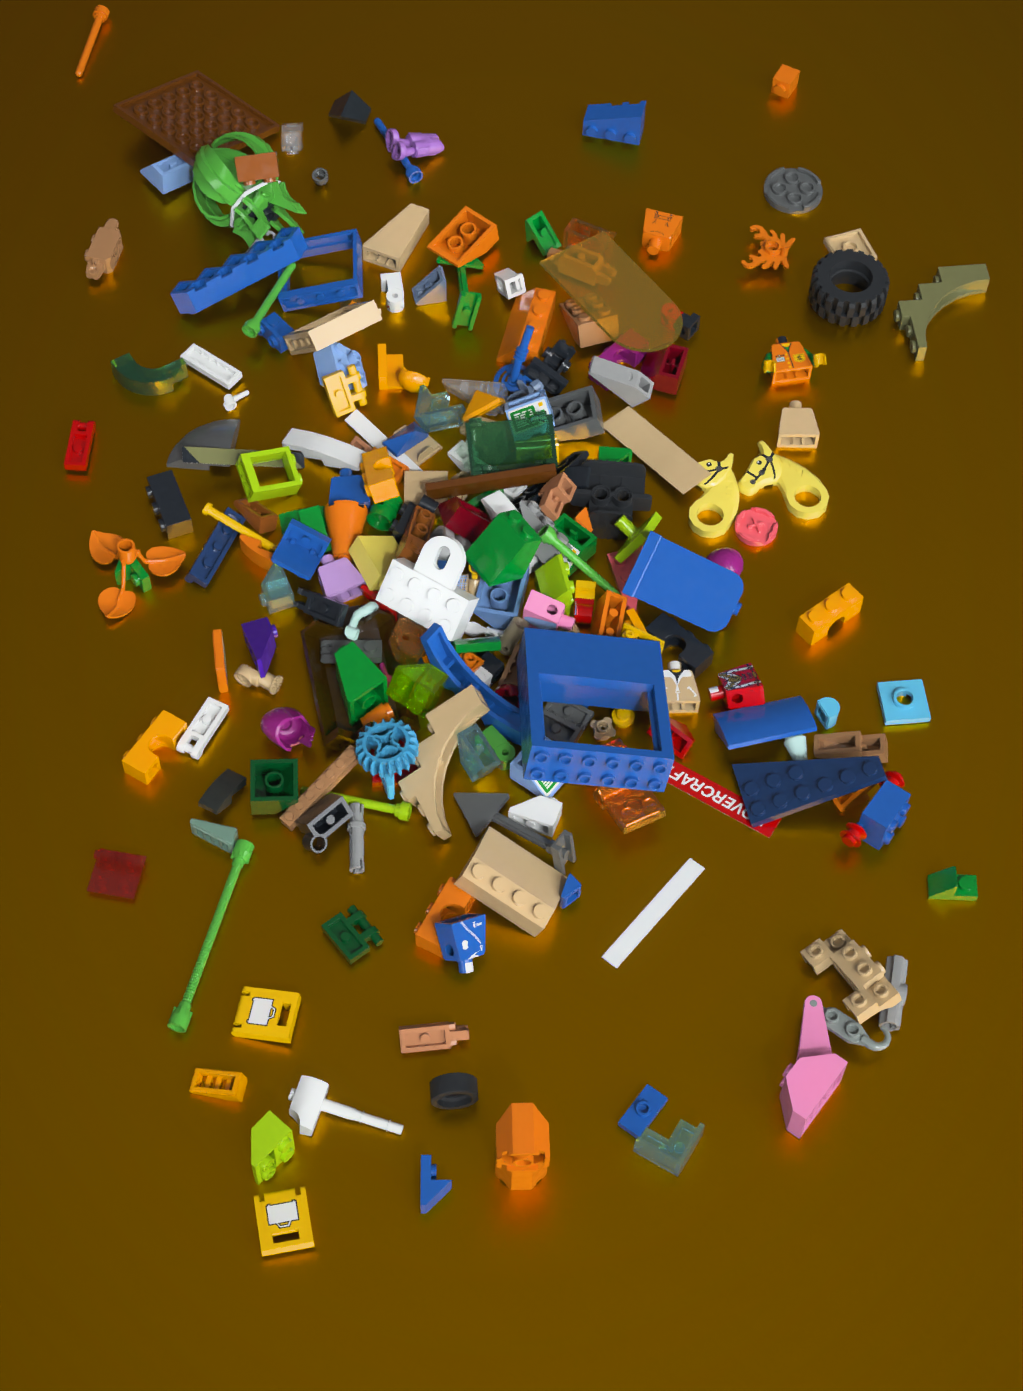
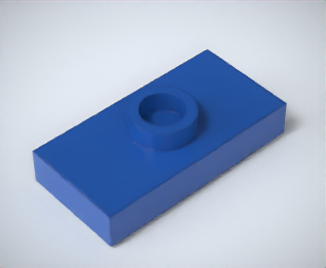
M647 1084L618 1121V1126L639 1140L667 1103L668 1098Z

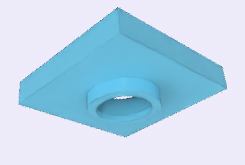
M922 679L877 682L876 688L885 725L930 722L931 715ZM907 694L911 697L912 703L908 705L899 703L897 697L906 696Z

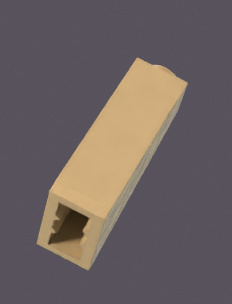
M412 203L409 204L363 244V260L400 272L429 225V209Z

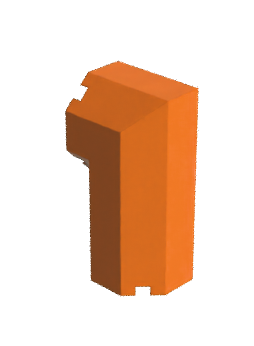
M511 1103L496 1123L495 1176L506 1183L510 1190H532L537 1185V1182L546 1176L547 1167L550 1165L549 1123L533 1103Z

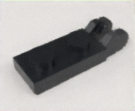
M298 587L297 593L308 598L306 603L299 600L294 601V607L334 626L343 627L349 605L318 592Z

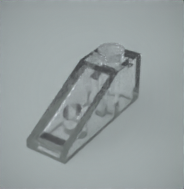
M442 379V383L448 392L468 404L476 390L504 398L505 401L507 400L508 390L502 382ZM502 404L486 414L490 416L504 414L505 406Z

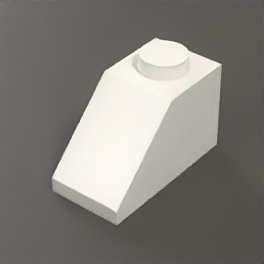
M540 795L510 807L508 818L534 832L553 837L562 814L563 803L553 797Z

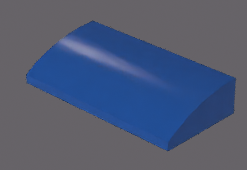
M801 695L767 702L764 705L743 707L713 714L714 729L728 750L817 731L815 720Z

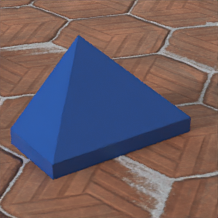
M413 422L383 441L382 445L386 446L395 457H399L426 439L429 434L416 422Z

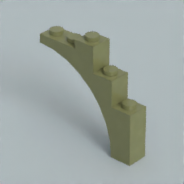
M986 264L938 267L936 276H933V283L918 284L917 291L913 294V300L898 301L897 309L893 312L894 322H897L899 330H905L906 337H909L910 352L914 354L915 361H924L927 350L926 328L937 312L957 299L973 294L986 293L990 280Z

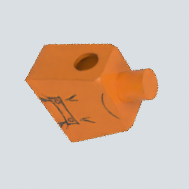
M646 208L642 245L647 247L649 254L656 255L659 250L670 251L681 233L683 217Z

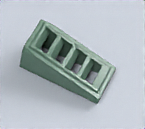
M194 818L190 820L192 834L232 854L236 840L239 839L236 828Z

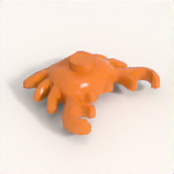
M752 225L750 232L757 231L759 233L754 235V239L762 240L760 242L761 249L758 250L759 257L749 255V260L752 263L742 260L741 265L746 269H753L762 264V269H768L773 266V269L776 270L782 264L785 269H789L787 255L796 239L791 238L786 243L784 233H781L779 239L774 230H770L771 236H769L762 226Z

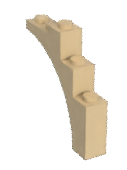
M472 684L426 714L429 721L427 727L432 735L419 743L418 757H415V764L419 769L398 782L402 789L400 791L402 799L417 807L422 816L426 817L429 821L427 827L433 836L437 835L443 840L452 836L445 818L443 806V784L447 766L463 735L478 719L490 711L481 692Z

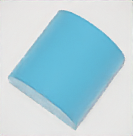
M831 697L817 700L814 713L826 730L836 724L840 705L837 700Z

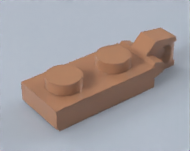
M445 1021L399 1026L401 1053L450 1049L451 1046L457 1045L458 1040L469 1039L468 1025H455V1022Z

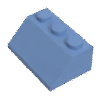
M530 564L523 578L489 587L480 578L476 594L479 600L473 613L494 629L505 630L514 617H520L529 580Z

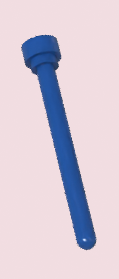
M375 118L374 124L385 138L387 128L380 118ZM407 157L400 160L406 169V177L409 182L415 184L421 181L423 173L420 168L412 165Z

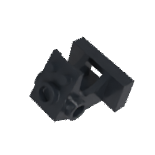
M559 339L552 348L548 346L542 353L543 361L535 356L525 368L523 374L533 381L539 379L546 391L553 396H558L569 382L560 373H565L572 364L569 360L577 351L574 350L573 346L567 345L564 339Z

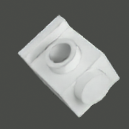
M510 268L494 273L497 290L507 299L526 292L522 273H515Z

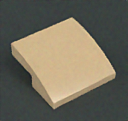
M404 471V503L409 504V502L418 505L423 495H427L425 484L448 480V471ZM448 498L436 499L435 501L440 504L448 500ZM437 507L434 514L441 516Z

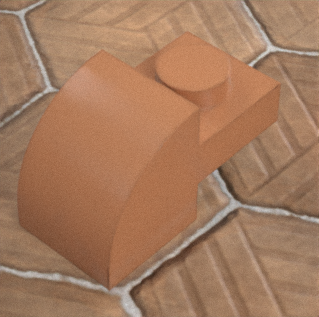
M564 472L551 478L538 493L541 497L539 507L552 521L559 518L564 504L571 502L577 488Z

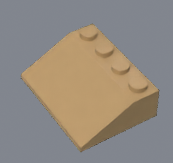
M489 826L454 885L536 937L544 930L554 913L567 877Z

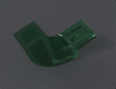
M130 353L110 361L116 380L127 390L140 395L156 396L174 391V383L188 377L187 365L183 358L155 369L140 366L135 362Z

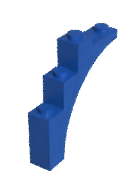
M433 623L420 637L430 661L427 670L432 682L453 691L455 695L472 684L481 692L490 709L489 712L481 717L485 728L493 725L506 740L521 746L519 708L507 702L480 680L455 651L442 626Z

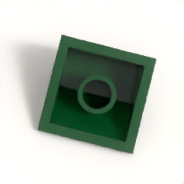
M298 759L250 760L251 815L277 814L298 803Z

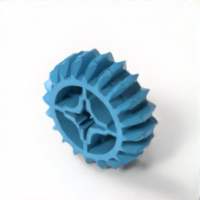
M382 718L381 723L377 724L373 721L372 727L365 726V732H359V739L356 740L355 750L360 766H363L365 772L370 771L373 777L379 773L382 779L385 774H388L392 779L394 773H398L401 776L403 769L409 771V764H415V757H418L419 742L414 730H411L409 724L404 725L402 720L395 723L393 718L386 722ZM399 740L405 743L404 748L398 744ZM370 749L375 750V757L369 753Z

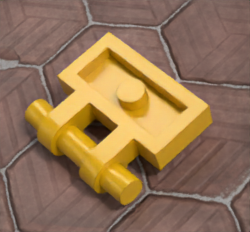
M355 364L347 366L349 373L347 376H344L343 371L340 369L321 377L334 416L337 418L356 410L354 402L357 400L360 406L367 404V393L362 388L361 376L359 371L356 370ZM352 383L355 390L353 393H350L348 384Z

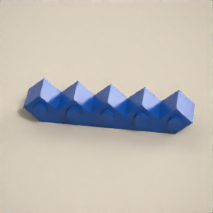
M299 227L282 228L274 240L256 241L248 253L230 255L222 267L205 268L197 280L180 281L170 295L180 314L198 313L299 260L308 246Z

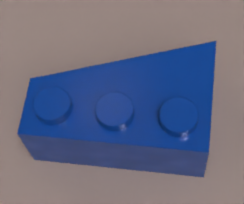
M640 101V104L623 102L622 105L614 106L611 103L588 105L583 120L582 135L639 145L644 129L646 101Z

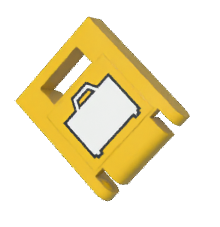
M243 987V995L240 997L233 1023L237 1027L232 1028L231 1034L235 1037L290 1044L301 1002L300 993ZM284 1006L285 1010H290L286 1026H279L278 1022L282 1007Z
M305 1186L300 1187V1195H296L295 1188L264 1193L265 1201L260 1202L259 1194L253 1195L262 1257L315 1247ZM299 1231L300 1239L274 1243L273 1236Z

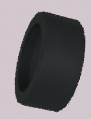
M460 1072L439 1075L429 1082L431 1104L434 1107L449 1110L461 1109L471 1106L478 1101L477 1078L471 1074Z

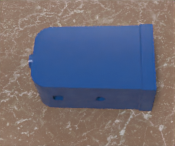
M650 531L622 593L640 599L705 630L716 632L727 626L732 615L737 616L742 606L739 600L744 591V583L735 572Z

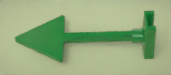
M437 257V263L453 265L442 257ZM478 258L459 268L456 267L460 295L452 319V328L462 325L468 326V330H473L482 296L481 293L468 291L465 267L483 269L484 264Z

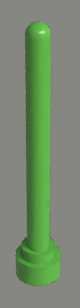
M295 262L286 266L254 318L247 320L243 325L242 331L246 336L255 338L260 332V322L296 268Z
M549 524L544 525L539 530L538 535L541 537L543 544L553 545L605 592L610 590L620 594L616 588L559 540L555 533L556 530Z

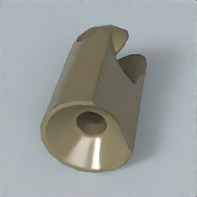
M518 616L511 620L500 636L501 650L499 652L507 656L512 654L523 635L524 627L528 628L530 625L528 621Z

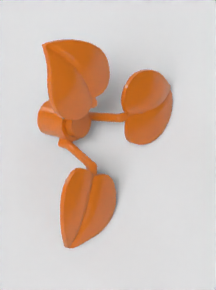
M92 530L89 549L93 560L106 565L117 559L121 561L122 565L121 589L109 587L103 590L98 597L100 610L107 618H120L133 610L136 604V596L132 591H125L126 565L132 564L137 556L144 564H149L148 568L152 574L169 576L180 567L186 557V552L173 547L157 546L146 552L147 559H145L140 550L135 549V543L131 539H123L116 534Z

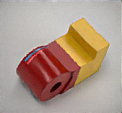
M576 580L574 601L575 623L591 624L596 582Z

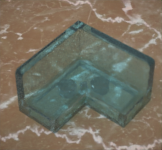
M420 385L414 418L421 428L429 433L463 426L464 421L462 418L466 408L463 404L449 406L450 395L447 391L431 394L425 385Z
M681 1119L669 1139L646 1127L641 1137H637L633 1152L678 1177L701 1139L705 1124L700 1122L696 1128Z

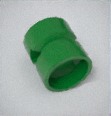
M398 496L374 504L373 501V505L370 507L366 518L368 524L377 530L389 531L392 523L397 519L398 512L403 505V500Z

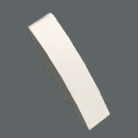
M292 428L282 441L283 447L289 446L290 450L301 451L305 458L322 460L325 466L335 468H349L359 471L361 469L360 463L363 462L362 454L366 453L337 439Z

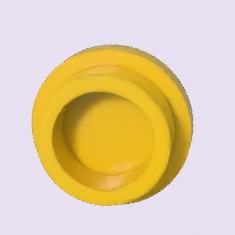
M616 708L613 710L612 721L617 727L627 728L634 722L635 714L633 710Z

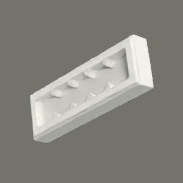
M194 343L180 355L182 362L228 390L242 378L241 371Z

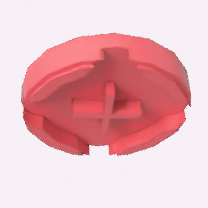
M752 507L751 510L745 509L737 515L734 530L736 536L743 543L755 547L765 546L776 537L778 523L775 520V516L768 510Z

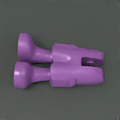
M389 128L386 131L385 142L387 151L392 152L391 157L396 161L403 160L409 156L413 158L433 156L444 150V145L436 133H408L406 139H402L399 137L396 129Z

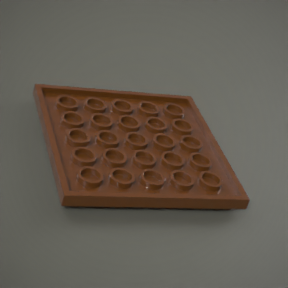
M198 70L113 105L114 113L192 167L196 160L197 151L207 144L213 148L211 146L213 141L226 133L235 131L246 132L264 139L279 132L280 128L278 123ZM241 140L221 144L218 147L240 150L248 145Z

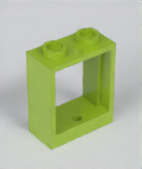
M289 446L240 454L235 464L248 503L297 494L303 483L302 476L296 468L295 456L293 453L291 454ZM281 459L289 482L260 486L252 464Z

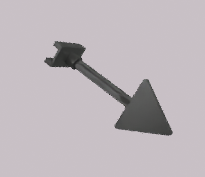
M508 793L453 794L475 837H478L487 825L493 821L545 849L553 857L554 868L563 875L566 874L564 864L568 860L573 863L577 860L573 835L564 829L556 840H549L500 814V809L509 800Z

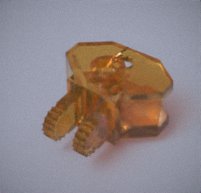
M408 617L398 619L388 642L393 656L398 663L405 668H415L420 657H424L426 654L420 637L428 629H425L422 625L419 626Z

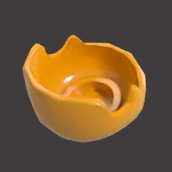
M405 367L399 373L400 385L411 393H420L429 386L430 377H425L418 372L409 371Z

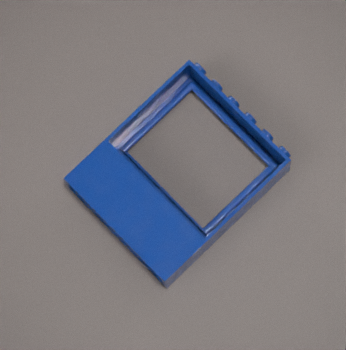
M524 627L516 660L523 779L664 792L675 758L660 641ZM543 701L647 711L650 716L653 750L545 740Z

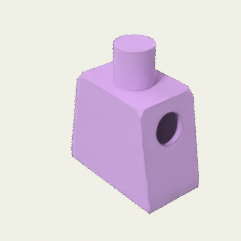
M331 554L321 558L323 566H320L317 570L323 595L342 603L363 595L360 587L363 584L366 585V582L347 558L343 557L335 561Z

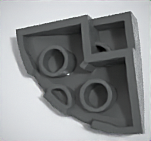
M240 419L213 421L190 431L171 451L166 464L167 467L210 470V465L230 467V465L184 463L182 447L235 449Z

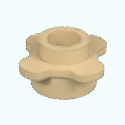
M605 717L603 720L591 721L590 727L594 730L593 734L596 740L605 741L616 735V730L611 725V718Z

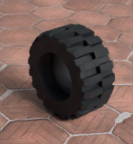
M842 249L836 250L834 254L831 252L822 257L817 262V265L814 266L808 292L809 302L812 304L814 311L819 312L818 315L822 319H828V322L831 324L837 323L842 327H845V325H850V327H856L857 324L865 325L868 321L871 322L876 319L883 311L890 284L888 273L883 268L882 263L879 260L876 261L874 256L870 254L866 255L860 250L855 252L853 249H847L846 251H842ZM851 284L860 288L862 291L854 293L846 292L837 288L835 285Z

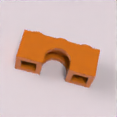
M451 876L446 884H441L437 892L438 898L435 903L431 902L425 913L426 918L423 922L420 921L414 930L416 945L441 958L443 955L435 923L442 921L445 916L450 914L459 916L468 913L476 898L454 885L457 879Z

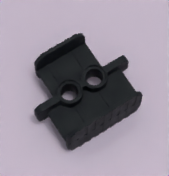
M585 460L581 466L591 467L589 485L584 489L575 490L571 505L589 507V518L593 529L591 533L597 538L627 539L628 537L614 525L616 521L624 514L632 522L633 511L651 510L652 496L644 494L645 466L636 462Z

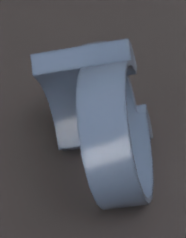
M539 379L532 381L529 386L522 380H517L520 391L512 393L507 398L506 403L543 390L544 385Z

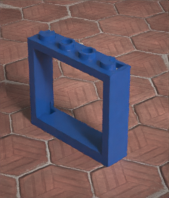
M357 229L304 238L308 248L302 258L353 248V279L290 290L289 277L278 294V300L284 312L362 298V241ZM286 267L278 270V279Z

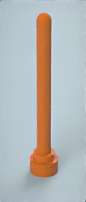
M97 5L94 9L93 16L95 20L75 71L77 77L83 75L101 24L108 19L110 14L109 9L103 5Z

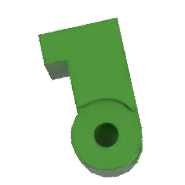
M490 725L474 737V749L479 754L485 750L495 760L497 768L501 770L510 769V763L515 759V749L493 725Z

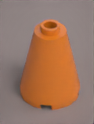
M336 500L334 505L328 507L329 503H327L324 507L328 535L332 539L330 542L332 555L335 560L345 557L351 562L353 559L348 550L357 536H362L368 509L365 505L364 508L360 507L357 501Z

